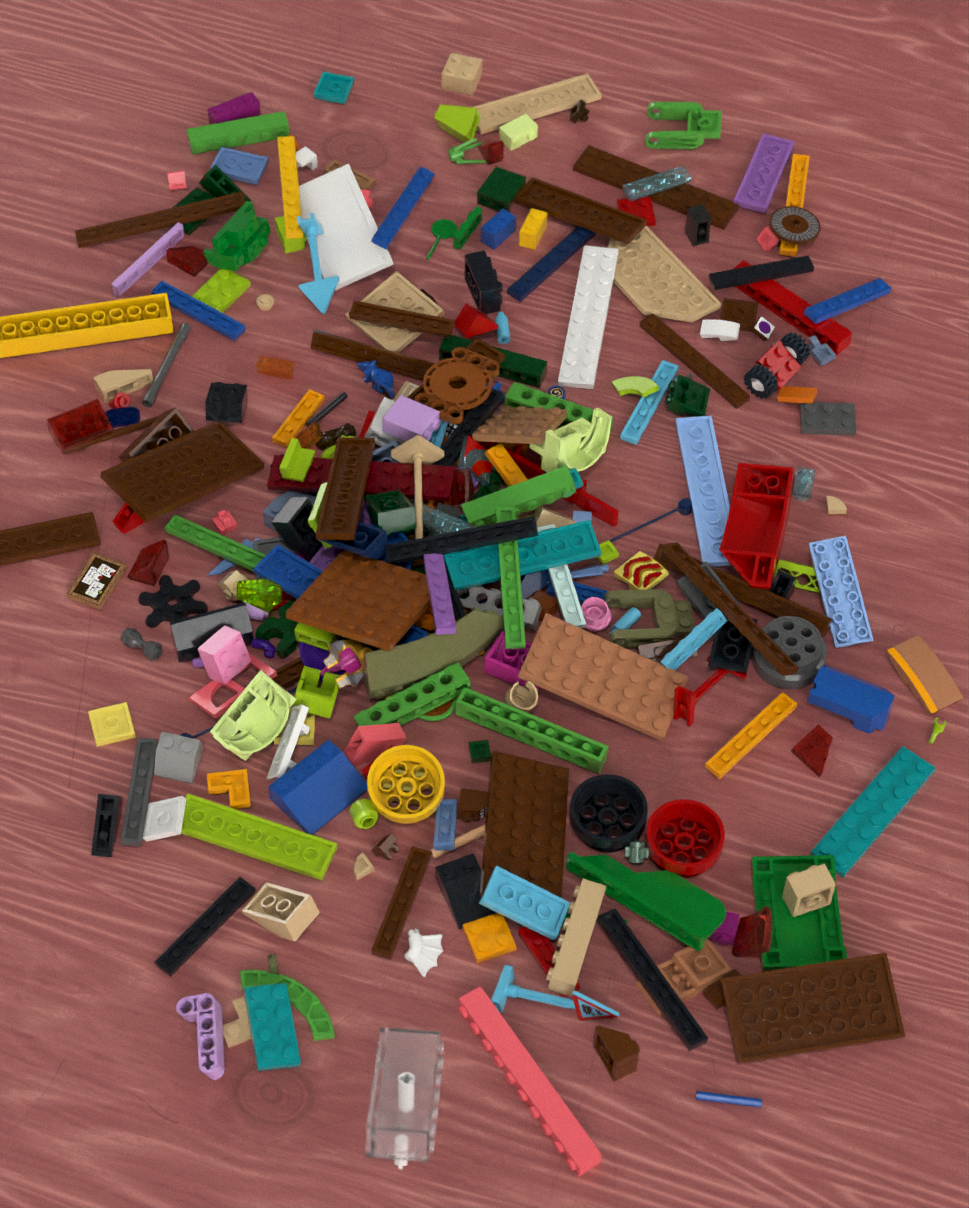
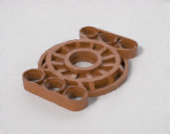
M457 347L452 351V358L441 360L427 370L423 379L424 393L416 395L415 401L427 400L428 402L423 405L433 409L438 406L443 407L444 409L440 410L439 419L451 424H459L464 419L463 410L474 408L482 404L489 397L492 390V378L499 375L500 365L493 359L466 348ZM462 354L464 357L457 358L456 355ZM472 361H479L480 363H479V364H472L471 362H472ZM494 367L496 370L489 371L487 368ZM463 381L466 385L463 388L456 389L452 388L449 383ZM458 413L460 416L452 417L451 414Z

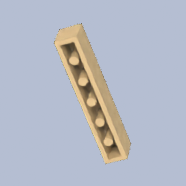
M586 879L582 880L581 886L576 885L573 895L576 898V902L571 901L568 914H571L570 919H565L562 929L566 933L565 935H560L557 946L561 948L559 952L555 951L552 960L555 967L554 969H549L546 980L550 981L549 990L572 997L607 886Z

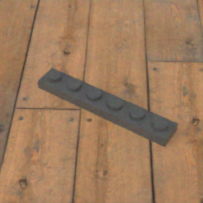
M138 738L120 840L121 845L142 847L158 739Z

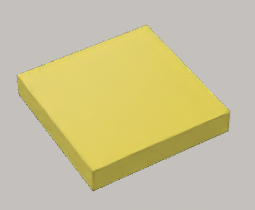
M127 702L88 711L97 747L136 738Z

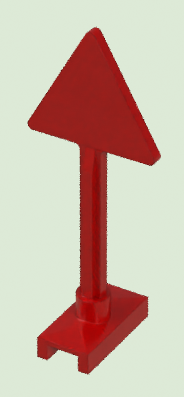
M718 669L694 692L679 685L675 688L673 719L678 720L681 717L686 720V725L690 727L694 723L695 704L701 696L728 672L742 679H746V673Z

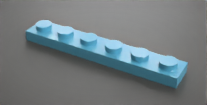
M662 360L652 378L658 385L659 390L644 398L641 397L620 434L621 440L634 445L638 444L665 396L670 381L674 380L679 371L678 365Z

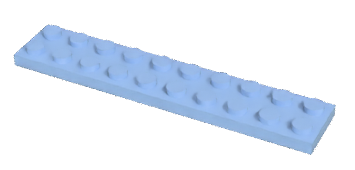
M712 416L676 418L675 425L692 505L701 561L707 562L714 567L730 566L729 561L719 551L730 504Z

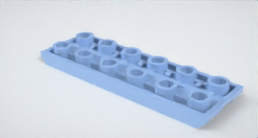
M841 536L809 543V550L826 616L833 618L829 628L835 649L873 641L847 537Z

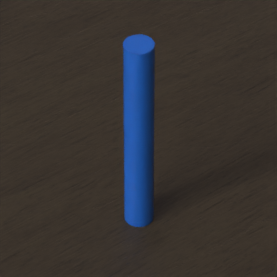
M697 1091L696 1100L760 1108L762 1106V1099L702 1091Z

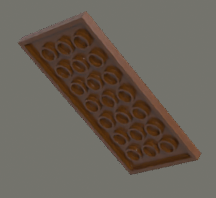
M216 421L101 472L100 478L146 523L264 469L265 463L221 421Z
M493 750L490 759L480 885L481 896H483L493 869L498 866L562 898L569 768Z
M887 952L722 978L720 980L737 1065L905 1037Z

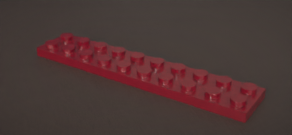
M274 455L267 488L268 490L318 493L321 484L328 482L333 459L313 458L304 482L283 479L279 467L284 456ZM371 461L364 496L401 490L408 499H415L414 464ZM422 464V500L450 501L456 472L455 466Z

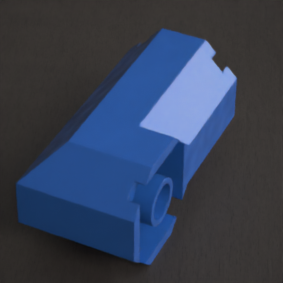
M823 664L820 667L813 682V689L811 688L809 693V703L851 719L854 728L868 734L876 729L883 730L890 717L895 698L894 694L883 687Z

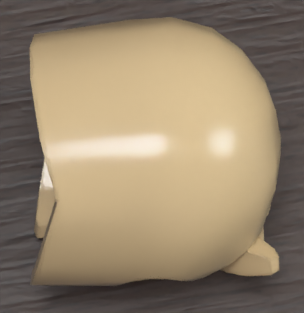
M530 681L525 683L527 688L518 685L519 682H516L507 690L504 703L529 713L538 701L537 688Z

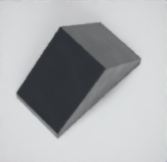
M778 569L769 591L790 599L794 593L796 577Z

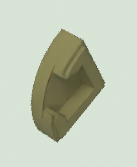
M276 953L269 954V971L278 975Z

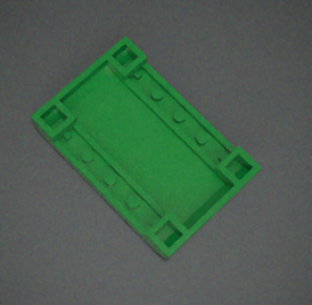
M834 855L759 856L751 858V877L759 953L763 971L847 959L836 885L830 905L796 917H792L782 898L786 878L793 872L805 871L813 865L825 864L836 884Z

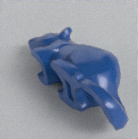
M375 360L371 362H358L359 369L366 376L363 378L364 382H372V388L378 393L387 392L390 398L394 399V378L391 372L377 367Z

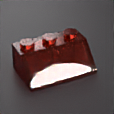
M98 399L47 419L48 431L55 444L62 450L113 430Z

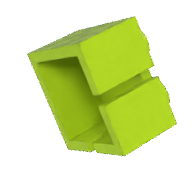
M304 666L295 693L297 700L293 703L292 707L304 705L309 708L307 713L330 719L339 691V686L335 679L340 675L325 672L322 686L318 688L321 670Z

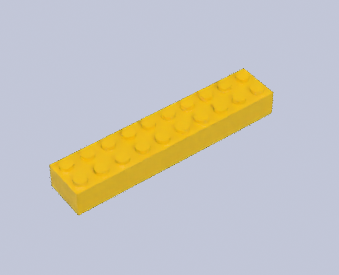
M167 293L1 316L0 358L174 333Z

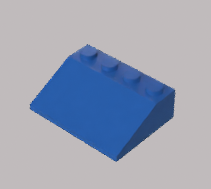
M328 739L268 786L269 799L305 833L313 835L366 793L368 786L344 753Z

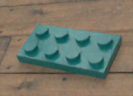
M287 984L245 987L243 992L257 1071L299 1067L301 1060Z

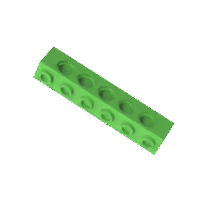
M513 382L505 396V405L513 408L518 406H526V408L543 407V409L558 407L560 410H567L568 417L558 428L580 418H584L590 423L592 422L593 410L591 408L523 384ZM612 417V423H611L610 433H611V431H612V429H613V420H614V417Z
M459 662L448 665L444 670L429 675L425 680L414 683L401 692H396L392 697L377 702L367 710L360 711L357 715L353 716L356 726L399 723L402 726L458 697L464 687L471 690L470 680Z

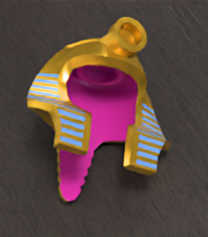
M340 640L331 643L328 646L330 654L323 660L326 667L321 671V675L324 676L325 672L333 674L334 672L345 670L346 673L335 679L339 688L345 685L356 687L364 675L365 653L373 652L372 649L356 640Z

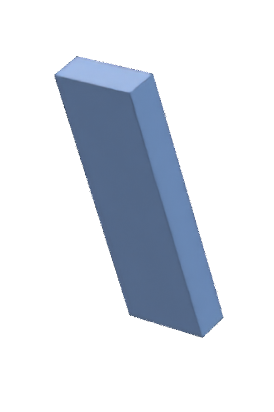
M443 799L436 810L434 850L455 849L457 799Z

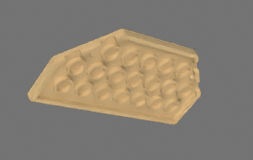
M647 226L629 245L610 238L608 248L619 249L613 283L643 315L649 316L654 314L661 318L694 322L721 308V303Z

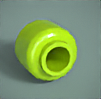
M369 799L355 801L349 810V814L358 828L369 829L378 820L379 814Z

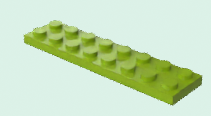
M188 793L185 797L186 805L181 834L322 881L338 848V843Z

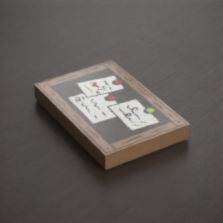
M93 552L66 593L67 598L101 610L127 570V564Z

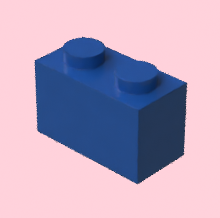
M505 209L500 210L481 227V242L495 250L516 231V216Z

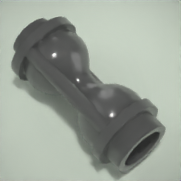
M126 628L121 635L120 640L125 646L131 648L140 647L143 654L150 661L159 659L162 655L163 650L160 643L154 641L145 642L142 635L134 628Z

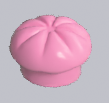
M591 597L583 602L581 609L586 622L584 629L591 632L604 630L612 618L606 602L598 597Z

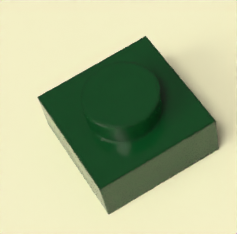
M488 740L468 742L471 763L490 761L491 753Z

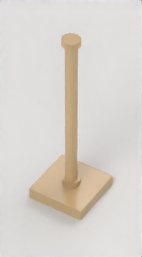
M417 435L391 450V457L401 463L414 464L415 539L423 538L422 464L431 465L444 457V450Z

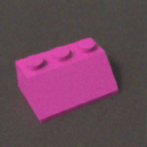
M502 631L485 657L484 672L513 685L519 682L518 685L527 688L525 687L527 681L519 678L518 675L532 643L525 641V648L505 649L504 631ZM534 685L537 688L538 692L541 687Z

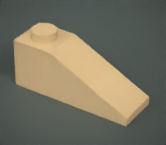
M151 369L108 371L94 377L95 390L104 403L112 401L117 393L124 392L129 394L151 385L153 382Z

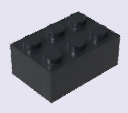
M485 250L465 254L464 279L477 309L485 314L499 312L503 303L501 295L503 285L497 279L496 269L492 268L490 256L487 257Z

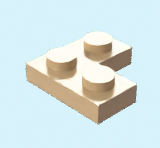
M244 996L232 1001L238 1019L223 1025V1038L228 1048L252 1039Z

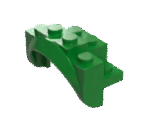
M246 201L211 239L214 249L206 248L203 251L207 261L214 267L237 271L241 266L251 263L268 244L267 236L271 233L268 219L256 217L253 203Z

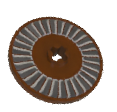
M787 206L779 208L772 213L769 220V227L772 233L787 243L807 244L814 241L820 233L821 226L817 217L810 211L800 207Z

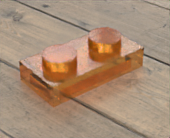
M313 421L295 437V439H299L301 448L310 449L322 438L319 423Z

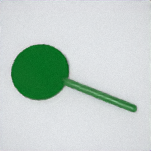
M441 219L433 223L431 231L437 239L426 257L427 260L430 259L440 239L453 237V232L457 230V226L453 221Z

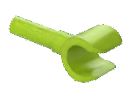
M939 717L935 718L932 727L933 733L928 741L929 744L932 745L938 733L944 731L946 720L944 724H938Z

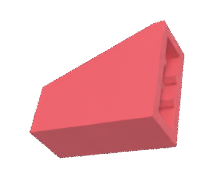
M399 723L358 726L344 753L355 767L374 760L391 745L393 747L403 745L406 735Z

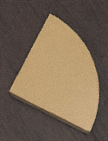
M826 496L828 514L847 513V508L841 500L836 497Z
M364 853L357 857L354 864L356 880L374 871V866Z

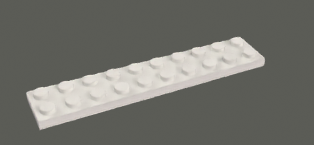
M584 246L558 386L594 389L619 249Z

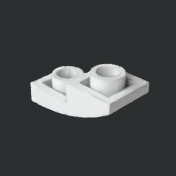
M702 320L700 336L702 338L719 337L721 341L738 340L740 324L725 320Z

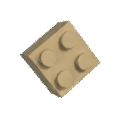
M451 53L442 72V89L473 96L482 76V59Z
M825 864L813 865L805 871L793 872L786 878L782 898L792 917H796L830 905L836 884Z

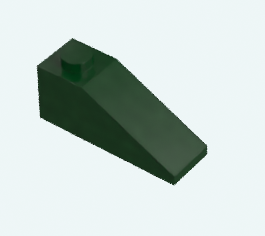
M216 164L204 174L199 182L215 198L243 192ZM243 192L245 202H252V200Z

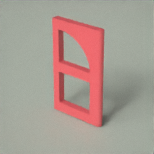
M251 654L252 662L239 672L241 673L251 666L257 671L262 670L271 679L277 676L274 669ZM232 679L225 685L213 680L191 695L189 700L217 719L231 707L245 688ZM222 685L236 694L218 708L213 705V696Z

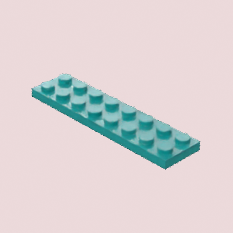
M590 520L538 532L539 536L517 540L520 575L599 557L602 553ZM498 544L443 555L446 569L455 591L500 580Z
M902 746L813 848L810 855H834L836 874L844 878L931 777L936 767Z

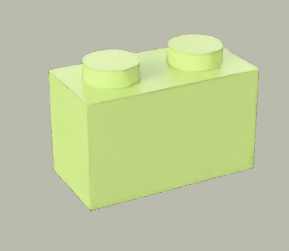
M527 114L499 127V140L511 151L534 140L538 134V125Z

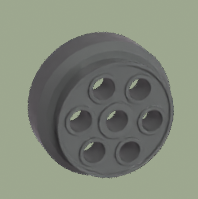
M783 616L770 621L762 630L799 669L796 674L783 676L764 658L758 649L753 647L751 659L756 673L768 684L781 689L795 690L813 684L820 667L825 664L827 656L826 645L819 630L809 621L795 616Z

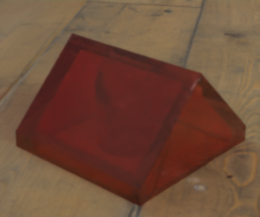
M161 540L142 548L127 578L155 587L169 559L167 541Z

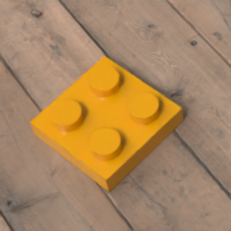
M499 913L463 924V931L477 963L517 950L505 918Z

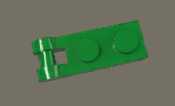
M476 206L473 211H470L466 221L461 223L459 230L453 232L454 249L463 248L481 223V207Z

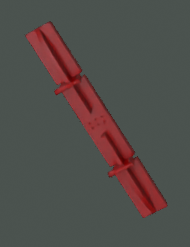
M476 441L487 450L499 444L497 442ZM522 444L518 445V449L515 452L504 447L528 480L547 473L539 465L522 457ZM475 449L485 455L486 450ZM587 480L582 481L583 486L576 489V493L570 497L562 498L571 504L575 503L578 508L586 512H592L594 517L613 527L618 525L619 511L587 493Z

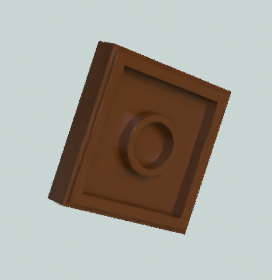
M723 298L720 320L739 323L740 331L752 332L751 330L756 322L758 302Z

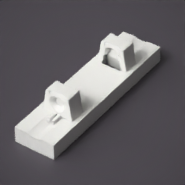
M304 705L292 707L266 778L271 782H275L286 771H289L297 764L291 760L299 735H308L310 727L304 724L309 709Z

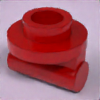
M124 392L117 393L113 401L109 403L111 409L126 410L130 405V397Z

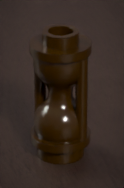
M346 423L339 428L318 432L317 435H314V441L318 449L325 450L327 447L335 445L341 435L346 437L356 436V431L353 425Z

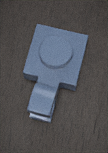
M815 335L808 339L810 342L808 348L811 349V355L820 366L835 360L836 354L826 343L821 345Z

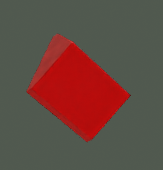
M466 303L455 320L454 328L465 338L498 329V325L485 313Z

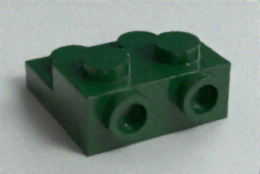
M678 374L674 380L670 381L667 388L670 390V393L665 398V403L668 404L667 410L681 416L685 413L695 417L705 416L710 388Z

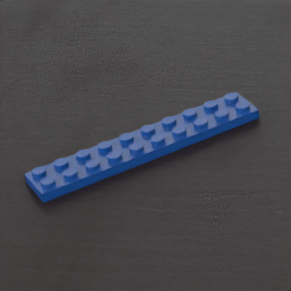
M278 544L253 568L254 574L296 599L323 572ZM413 624L395 646L424 638L429 633Z

